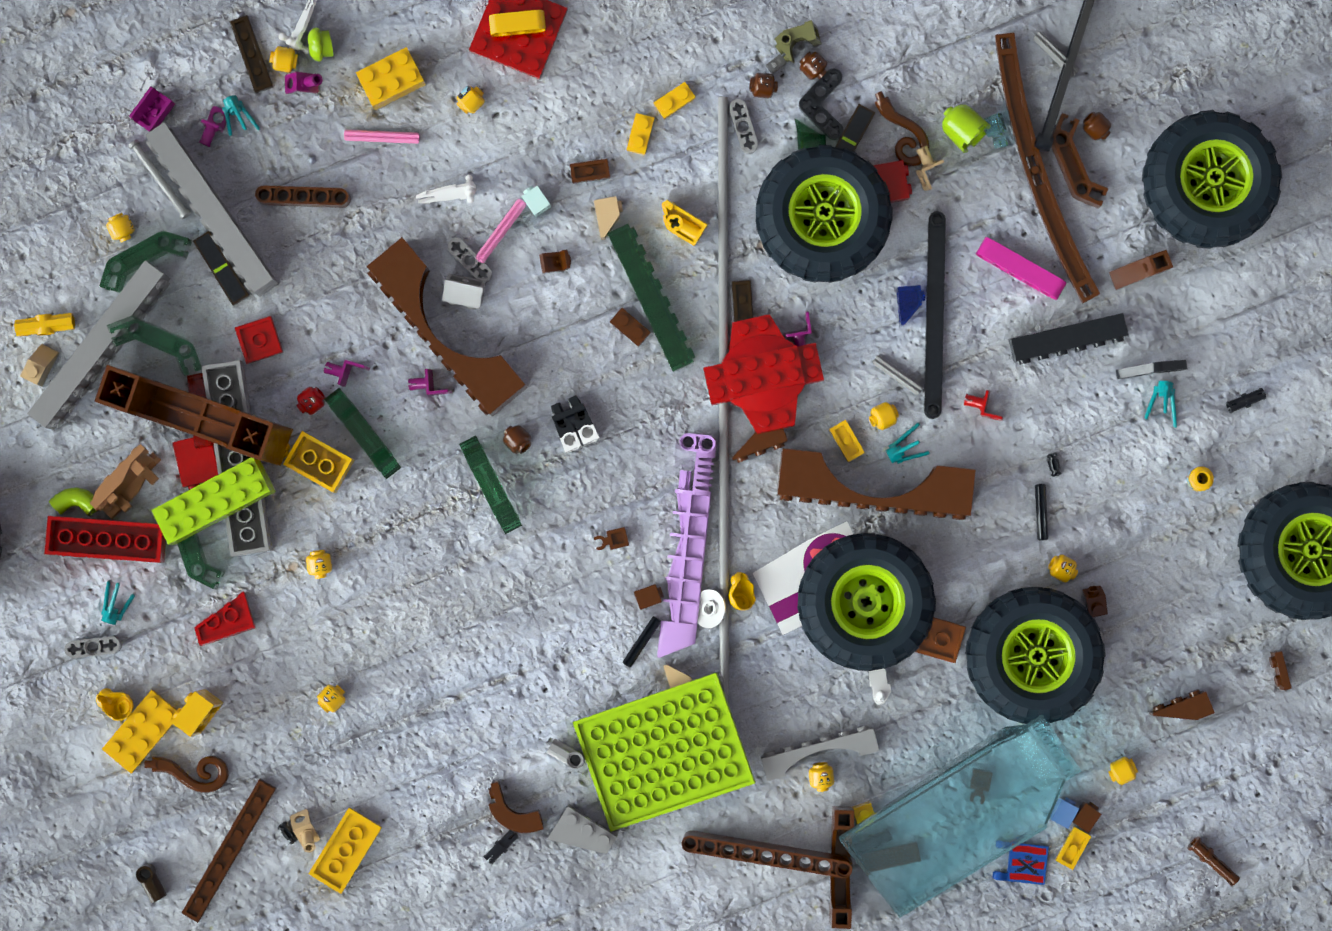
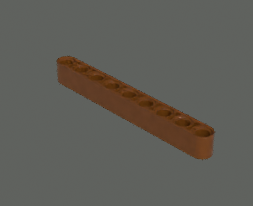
M699 831L686 832L681 842L682 848L689 853L839 878L849 877L853 870L852 859L844 855ZM692 838L696 844L690 845L686 839ZM711 841L715 847L708 848L705 842ZM730 844L734 850L727 851L724 846ZM751 848L753 853L746 854L743 849ZM770 851L772 856L767 858L763 856L762 852ZM783 854H788L791 856L792 859L789 861H785L782 859L781 856ZM807 857L811 862L804 864L800 859ZM826 860L830 865L823 867L820 865V862ZM847 864L849 869L841 870L839 865Z

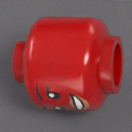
M307 387L297 395L298 404L296 406L303 414L306 412L309 415H313L325 405L324 399L326 397L318 387Z

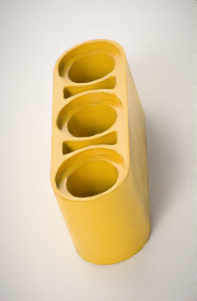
M543 10L501 13L489 16L490 33L494 37L538 33L546 30Z

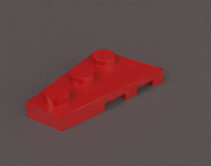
M244 591L234 600L225 604L219 611L211 614L194 627L199 646H204L256 628Z

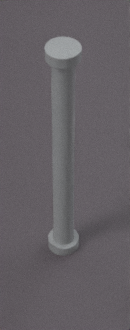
M137 139L132 141L128 147L134 150L180 213V218L183 220L188 217L191 212L185 209L140 147V142Z

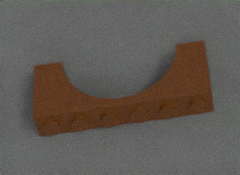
M832 806L831 853L850 858L852 833L854 830V809L850 806ZM840 864L839 868L847 870L849 866L847 864ZM830 876L829 923L831 928L851 929L850 876L847 878Z

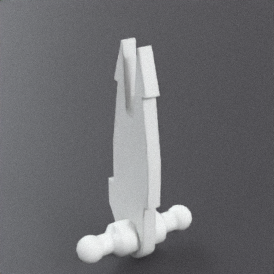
M308 0L291 36L288 37L285 33L279 34V39L284 40L289 45V48L301 50L305 54L309 53V47L304 46L300 40L310 21L317 0Z
M468 174L465 178V184H453L428 192L425 191L416 195V199L424 198L418 200V203L426 204L458 198L461 200L467 199L469 203H472L477 189L472 181L473 176Z
M886 670L869 671L870 687H872L874 702L877 705H882L891 693V685L887 684Z

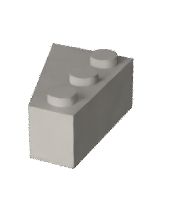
M568 805L549 835L548 840L607 854L618 835L610 832L601 824Z

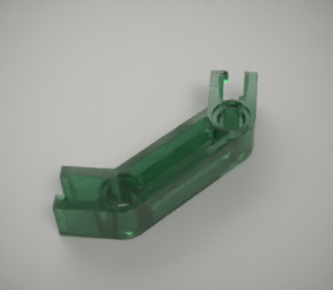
M166 231L152 235L110 258L106 263L99 287L110 291L111 287H108V284L114 275L117 277L115 288L112 287L111 291L120 293L123 290L127 275L138 270L145 260L151 263L167 253L187 259L188 251L181 250L179 252L173 248L176 241L184 242V245L191 246L192 240ZM168 237V245L161 246V240ZM116 263L121 264L119 272H114L113 270Z
M135 316L106 325L111 334L115 330L122 328L126 331L125 334L117 338H111L116 347L136 339L175 356L179 369L184 376L189 374L188 368L185 367L184 359L192 357L194 370L199 371L202 369L195 347L188 339ZM133 323H138V329L133 332L130 331V326ZM188 345L187 351L180 353V347Z
M340 388L324 399L386 479L401 468L387 446Z
M475 435L460 443L459 445L504 533L507 534L523 526L477 436Z
M196 533L177 543L188 576L212 589H217L219 582L212 583L205 579L208 570L217 573V578L223 577L225 572L207 563L198 534ZM196 565H200L202 567V573L200 575H196L194 573V567Z

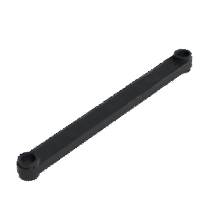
M1095 0L1083 1L1066 54L1067 58L1064 61L1065 64H1063L1042 133H1038L1034 143V147L1039 150L1049 152L1053 145L1054 137L1051 136Z
M934 211L928 218L924 414L929 419H936L942 411L946 218L940 211ZM933 216H939L942 223L939 225L934 224L932 221ZM931 405L937 408L938 412L935 416L928 413V407Z

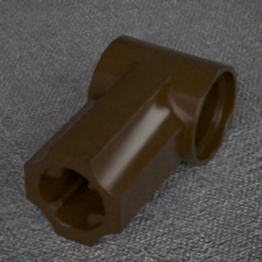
M150 863L140 866L136 871V878L141 882L150 902L153 903L165 897L167 894L156 874L155 867ZM142 869L150 871L151 875L149 878L142 876Z

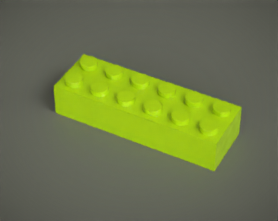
M251 457L151 511L168 545H175L276 491L261 461Z

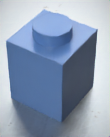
M1067 797L1065 800L1059 798L1049 819L1069 829L1079 808L1075 807L1076 802Z

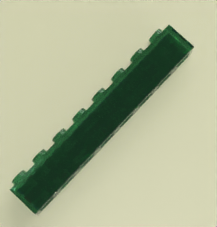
M626 224L607 233L672 372L674 373L693 364L695 355L691 347H686L684 341H687L683 330L679 331L676 324L679 321L675 313L671 314L668 309L671 304L667 296L663 297L660 292L663 287L659 279H654L652 275L654 268L651 262H646L643 256L646 255V251L643 245H638L635 239L638 235L634 226L630 228L629 224Z

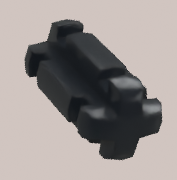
M1057 453L1047 455L1052 477L1061 475L1059 459L1056 458L1058 456Z
M286 821L278 826V830L282 831V835L286 840L290 841L291 845L298 840Z

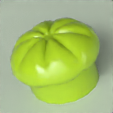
M318 27L313 28L308 34L309 53L312 59L320 62L324 57H333L329 30L320 31Z

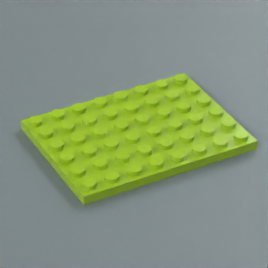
M717 672L573 722L610 832L756 783Z

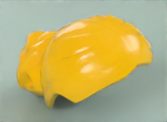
M737 572L731 577L732 587L729 590L728 599L735 609L744 611L750 609L756 601L754 585L750 582L747 574Z
M104 688L96 695L97 705L114 721H123L130 716L134 705L128 694L113 692L109 688Z

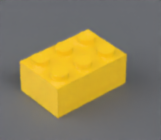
M407 47L355 72L374 110L426 85Z
M301 431L283 465L329 491L337 493L355 460L308 433Z
M206 689L194 691L193 693L190 692L184 700L186 702L184 707L178 708L174 713L172 724L190 737L201 734L224 702Z

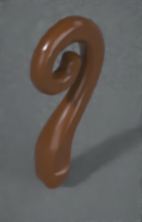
M882 91L876 93L875 96L878 101L875 102V105L880 114L886 120L911 131L917 137L920 148L927 145L929 149V140L925 131L911 119L899 114L894 109L889 97H884ZM903 137L897 141L895 155L899 161L903 160L904 165L908 166L922 164L918 154L908 157L903 153L905 145H908L911 149L916 148L917 144L913 138Z
M216 756L202 758L196 767L198 776L204 780L211 778V774L205 771L206 765L213 764L217 767L218 777L214 781L207 783L196 781L170 759L152 757V760H145L144 768H152V772L169 773L186 787L201 793L214 792L220 789L226 783L229 776L226 763Z

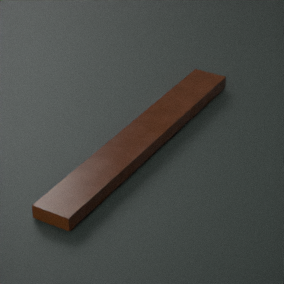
M262 779L258 780L184 907L183 915L197 923L201 920L277 789L276 787Z

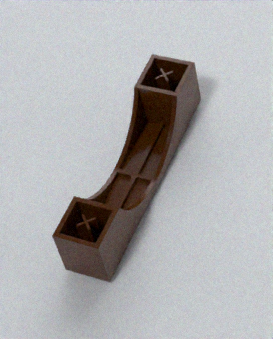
M403 237L366 266L370 270L367 274L376 284L380 282L382 286L379 288L388 299L390 297L394 299L391 303L400 313L403 311L406 313V316H404L406 321L413 328L416 326L419 329L416 333L424 342L429 341L431 343L428 346L437 357L441 355L443 358L441 363L449 372L453 370L456 373L453 377L461 386L466 385L468 388L466 393L472 400L475 401L477 399L480 402L478 407L486 416L490 414L493 417L528 388L501 355L490 358L468 357L452 351L436 338L428 325L423 306L424 286L430 270Z
M109 365L106 366L94 401L203 438L254 459L281 466L293 432L292 428Z
M783 448L781 450L776 496H780V500L792 501L793 498H799V502L812 503V500H818V504L831 505V502H836L839 507H850V504L857 505V509L868 510L872 506L876 507V511L887 512L890 508L895 509V513L901 514L914 511V515L919 516L933 513V517L946 518V515H952V519L966 520V517L971 516L976 470L935 466L926 479L913 490L900 496L875 498L854 492L839 482L828 469L822 453Z

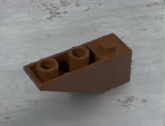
M1166 249L1109 272L1115 290L1168 271L1173 268Z
M784 429L762 434L755 432L732 457V460H737L740 463L748 460V456L755 453L756 456L767 453L766 449L773 447L776 450L785 447L784 443L788 440Z
M1196 689L1189 692L1188 697L1182 699V696L1172 699L1171 704L1164 706V703L1154 706L1153 711L1149 712V714L1159 717L1199 720L1215 712L1207 692Z

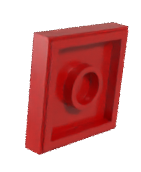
M272 316L235 327L246 364L284 353Z

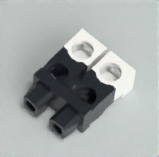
M577 395L567 399L571 407L568 410L564 411L560 402L551 405L553 414L551 417L566 454L582 447L575 432L576 428L584 446L600 440L584 403H581Z

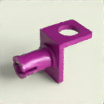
M303 72L285 75V94L297 91L316 94L319 92V85L322 84V76L316 73ZM291 78L293 80L292 88L289 85Z
M216 106L212 107L207 121L201 120L205 129L199 143L207 147L211 146L215 133L218 131L223 133L226 126L225 114L221 108ZM222 113L224 116L221 123L214 122V114Z
M808 310L805 311L807 330L785 333L786 337L794 338V345H797V347L806 345V334H812Z
M345 360L343 366L327 362L325 366L332 368V370L324 368V373L339 377L337 384L346 387L352 366L368 371L370 368Z
M425 369V377L408 379V383L415 384L408 385L410 391L426 389L427 395L453 393L452 390L448 389L434 391L432 369Z

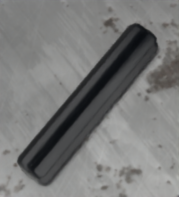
M1036 484L1037 539L1042 541L1048 540L1046 485Z
M655 616L651 618L624 658V665L632 667L660 625L661 620Z

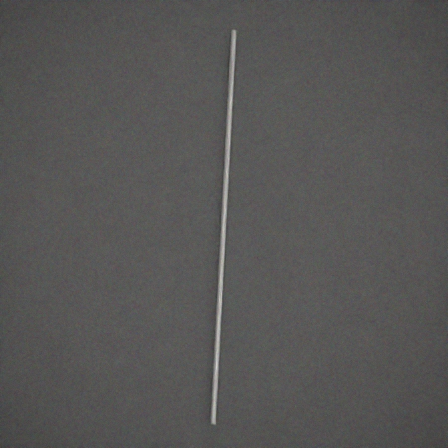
M718 97L719 364L723 362L728 353V97ZM727 402L719 404V593L724 598L726 604V613L724 619L719 624L720 682L729 704V414Z

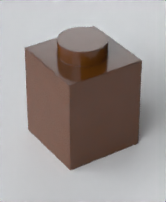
M656 584L634 592L640 610L661 603V598L664 597L661 587H656Z
M1082 802L1072 822L1089 833L1102 814L1098 812L1099 807L1092 802L1088 804Z

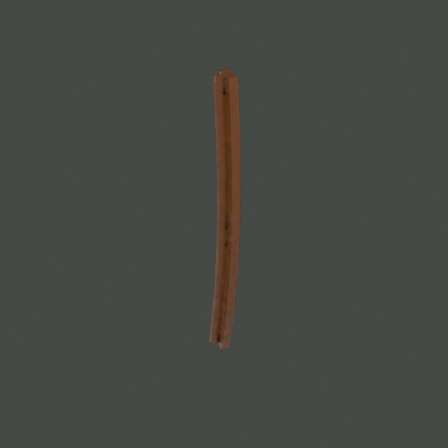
M1015 33L996 34L995 44L1001 82L1022 166L1052 245L1083 304L1098 296L1100 292L1091 278L1064 221L1051 188L1040 151L1034 147L1036 138L1025 98ZM1006 39L1009 41V48H1007ZM1031 156L1034 157L1036 166H1034L1033 160H1032V157H1031ZM1037 174L1040 175V178H1041V181H1042V184H1041V185H1040V182H1039V179H1038ZM1086 284H1087L1088 288L1090 289V291H1091V293H1092L1091 295L1089 294V292H1088V290H1087V288H1086V286H1085Z

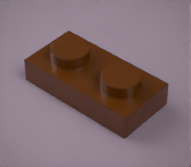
M608 159L570 164L573 184L610 179Z
M623 308L610 321L615 328L638 347L651 333Z
M1282 651L1270 652L1269 662L1271 667L1275 669L1276 676H1274L1276 686L1280 690L1292 689Z

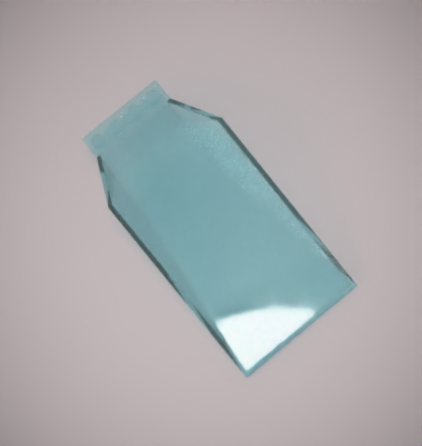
M1042 714L1026 725L1004 727L976 744L839 836V840L894 912L901 918L1045 830L1065 781L1082 771Z

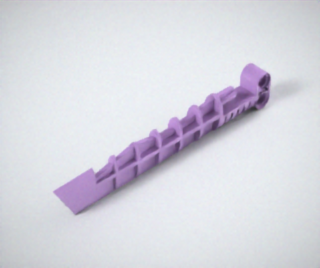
M686 433L681 436L679 441L681 448L684 450L696 452L692 491L689 490L691 471L680 470L678 489H675L679 511H673V514H679L681 534L670 533V536L681 538L675 555H668V558L674 559L668 577L665 579L668 583L669 599H663V602H670L672 622L661 621L658 658L695 644L711 500L709 487H712L710 479H713V477H710V474L714 472V470H711V465H714L712 458H715L717 447L716 439L709 435ZM685 438H693L694 444L692 447L687 448L684 445ZM704 440H712L713 446L711 449L706 450L703 447Z

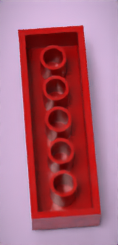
M57 516L47 517L44 552L46 555L164 563L166 539L158 524Z

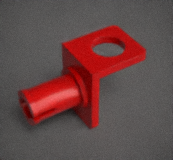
M986 390L983 397L966 393L965 398L967 400H964V406L979 408L981 417L1003 421L1004 418L1002 416L986 413L990 396L989 390Z

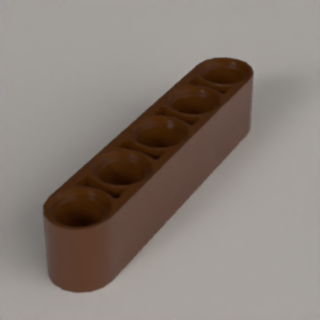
M263 185L255 191L256 199L263 205L345 208L351 202L349 193L342 188ZM269 191L268 199L262 200L260 197L261 193ZM288 192V198L283 201L280 200V194ZM302 192L308 194L305 201H299V195ZM326 193V200L319 202L317 199L318 195ZM345 194L346 199L339 203L337 202V196Z

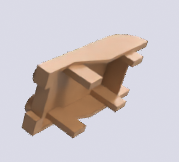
M141 444L135 447L131 454L124 461L120 462L117 468L104 479V482L95 491L90 504L95 510H103L111 519L121 510L126 513L132 507L129 502L140 492L145 479L151 485H154L159 479L152 471L161 461L158 455L153 452L149 454V451Z

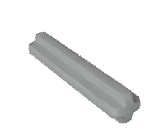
M1038 32L1033 40L1056 63L1063 67L1064 61L1067 58L1066 55L1042 32ZM1075 64L1071 77L1079 72V68Z
M877 355L873 360L875 366L914 394L918 395L922 391V385L880 355Z

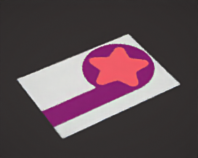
M848 522L803 542L753 572L782 635L802 626L797 607L798 589L808 564L828 544L845 536L853 535ZM861 579L859 581V585L864 587L866 585V581L864 579ZM846 592L844 594V597L846 599H850L852 597V594L850 592Z

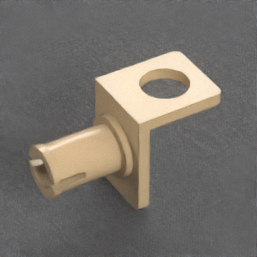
M926 145L916 150L923 165L921 166L922 168L916 170V174L924 191L932 189L925 171L944 163V160L933 161Z
M305 809L291 815L290 821L292 830L302 845L303 850L310 853L315 850L314 842L319 841L320 837L311 823L308 810ZM305 816L302 822L296 823L297 818Z

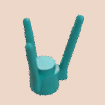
M236 95L229 96L223 100L225 107L222 110L225 114L229 136H232L229 113L236 115L243 129L247 130L240 114L241 110L256 130H260V127Z
M1158 381V386H1154L1145 419H1148L1156 396L1159 394L1160 398H1164V413H1167L1168 398L1171 399L1173 427H1177L1173 382Z
M916 423L894 443L888 445L889 449L885 451L892 464L895 462L900 464L903 461L930 454L929 451L903 457L905 451L920 443L919 440L903 448L900 445L897 446L918 428L920 423Z
M107 581L101 621L116 625L117 620H122L123 614L135 595L132 594L120 613H118L119 609L115 608L114 604L120 583H116L110 606H108L111 582Z

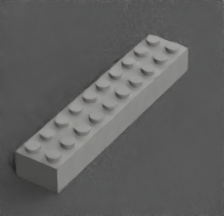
M163 122L145 135L148 139L146 144L152 152L154 151L156 155H159L157 159L166 170L169 169L170 172L167 174L177 186H181L178 190L184 198L192 202L189 206L195 214L203 218L200 222L206 230L208 229L209 232L213 233L211 237L217 246L223 247L224 251L222 253L231 264L234 263L233 269L236 274L246 280L244 285L247 290L253 295L257 294L261 297L278 285L277 280L173 130Z
M145 260L27 414L45 428L52 430L60 428L65 421L63 418L67 413L70 414L75 409L76 401L79 397L83 398L89 384L91 382L94 383L100 376L99 371L111 362L110 357L114 352L117 353L122 348V341L132 335L136 323L141 322L145 318L146 310L149 306L153 307L158 300L157 296L161 291L164 292L168 288L171 278Z
M237 360L202 366L207 399L251 414L244 363ZM213 443L218 475L251 458ZM265 498L225 518L231 557L273 551Z

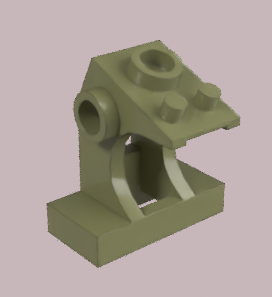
M812 20L804 22L805 24L783 30L774 39L777 42L775 45L776 49L781 55L786 54L783 57L786 62L791 61L793 64L795 63L792 50L794 45L800 41H808L814 47L822 45L818 28Z

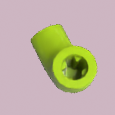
M79 487L64 489L49 500L51 506L60 515L72 506L80 507L87 516H91L98 511L90 504L94 494L87 489Z

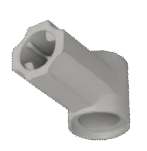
M556 738L547 751V754L567 764L572 769H578L585 763V757L582 752L571 748ZM573 755H578L581 758L579 765L572 764L571 757Z

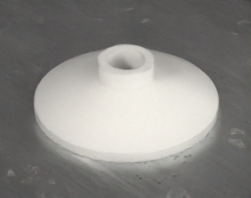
M704 590L700 593L697 623L704 628H714L724 619L726 604L719 592Z

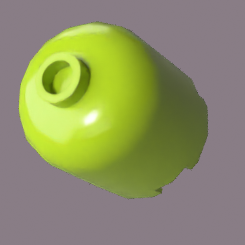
M960 104L954 108L950 106L943 114L945 116L942 121L944 133L963 153L968 152L967 148L970 145L975 147L987 134L984 130L991 127L986 120L966 104Z

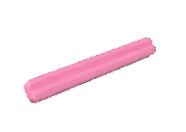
M344 131V139L346 141L418 144L420 141L419 133Z
M517 199L477 253L476 259L479 262L484 263L524 210L526 203L523 200Z

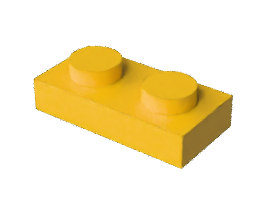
M683 82L655 101L654 105L663 119H666L696 99L686 82Z
M639 113L635 114L627 151L641 155L646 154L654 117Z
M846 420L829 429L847 462L865 453Z
M1073 826L1055 860L1073 870L1091 836Z

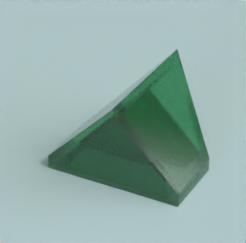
M795 119L797 150L804 147L811 148L818 145H826V135L816 132Z

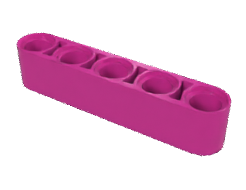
M988 237L984 238L976 252V255L1054 300H1058L1067 284L1061 278Z

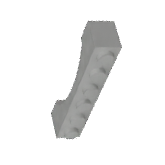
M868 725L858 727L857 732L850 733L847 730L838 733L839 736L831 738V735L821 737L820 742L813 743L812 740L801 743L802 747L794 748V745L782 748L783 752L775 753V750L764 753L765 757H761L766 779L771 781L785 777V772L794 763L805 756L822 750L849 749L859 752L860 756L877 752L879 747L874 729L872 727L868 728Z

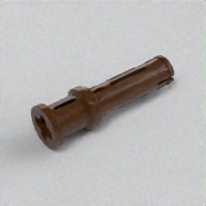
M1197 836L1190 842L1187 849L1189 851L1192 850L1199 856L1201 862L1209 864L1231 886H1234L1239 881L1240 877L1214 854L1211 847H1207L1201 841V837Z

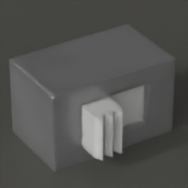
M779 54L766 64V67L773 75L786 65V61Z

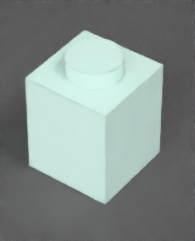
M531 186L523 192L522 199L535 218L551 208L550 203L538 186L535 188Z

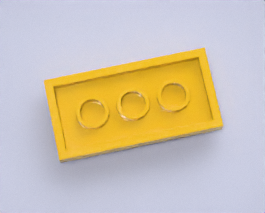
M153 689L150 690L102 750L132 774L171 728L174 720L173 715L177 709Z
M349 807L308 874L342 894L382 827Z

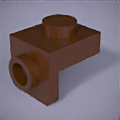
M567 249L539 255L542 274L562 272L570 268L571 257Z
M1090 586L1082 590L1086 600L1087 611L1092 617L1108 614L1106 595L1101 586Z

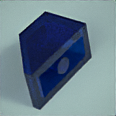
M921 285L896 288L899 327H903L922 305V301H925V291L921 290Z

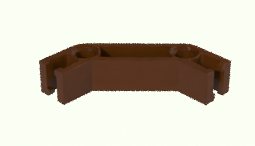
M1062 113L1051 136L1054 137L1051 148L1072 197L1099 209L1103 201L1091 198L1089 193L1092 190L1101 193V196H1106L1108 188L1090 181L1072 139L1080 120L1076 118L1073 121L1070 120L1069 124L1072 127L1069 132L1061 130L1062 122L1068 119V115ZM1056 136L1064 137L1065 144L1057 143ZM1078 185L1085 187V194L1078 193Z

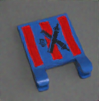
M996 841V848L1009 850L1007 873L994 871L993 879L1045 885L1049 846Z

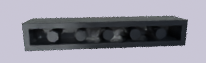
M1120 313L1012 338L1009 340L1013 362H1019V365L1030 363V359L1037 357L1038 361L1048 359L1049 355L1054 353L1057 356L1068 354L1067 350L1075 349V352L1086 350V346L1094 345V348L1104 346L1105 342L1110 340L1113 343L1124 341L1123 337L1128 336L1124 314Z

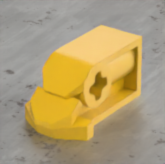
M665 200L662 203V208L665 214L663 219L666 228L678 237L696 246L708 223L676 205L674 202ZM678 218L680 226L673 227L671 220Z

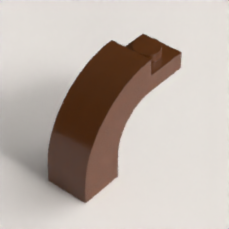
M495 781L490 784L491 787L488 788L491 799H495V802L489 803L488 806L494 818L502 826L519 833H532L544 829L539 809L527 813L513 811L505 802L500 782Z

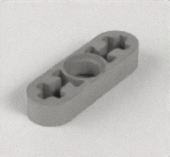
M736 99L730 104V115L741 150L746 154H752L757 150L758 146L746 103L743 100ZM735 104H738L739 107L743 106L741 115H746V117L739 118L737 121L735 118L739 117L738 112L733 111ZM740 122L748 123L749 129L746 132L738 129ZM752 133V136H748L750 143L754 142V145L749 150L748 147H744L746 138L741 139V136Z
M453 238L449 241V252L475 279L486 281V283L491 280L492 271L485 263H481L482 265L479 268L482 271H488L486 279L484 277L480 279V273L477 270L471 271L478 266L479 261L476 259V254L461 239ZM453 243H461L460 248L463 252L466 249L468 250V252L462 255L461 259L458 257L461 254L457 250L452 251L454 248L452 246ZM469 255L475 257V263L472 266H467L464 262L465 258Z
M116 636L70 641L65 646V654L70 658L114 654L121 650L122 642ZM112 639L114 643H117L114 650L111 647L104 648L105 652H102L103 644L111 643ZM82 642H84V650L76 651V655L70 652L73 644H75V647H83ZM91 642L98 644V650L95 653L90 652L88 649V645Z

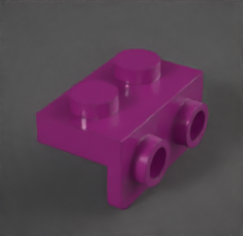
M151 86L129 117L150 132L161 125L176 103Z

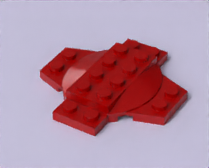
M770 314L732 322L730 348L723 362L703 368L711 406L731 402L735 406L742 408L757 434L795 426L798 395L803 391L805 385L824 381L816 343L797 347V345L783 337Z

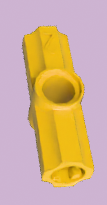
M73 313L58 315L41 314L36 315L34 318L15 320L14 329L18 337L36 334L39 336L55 334L54 332L75 330V318Z

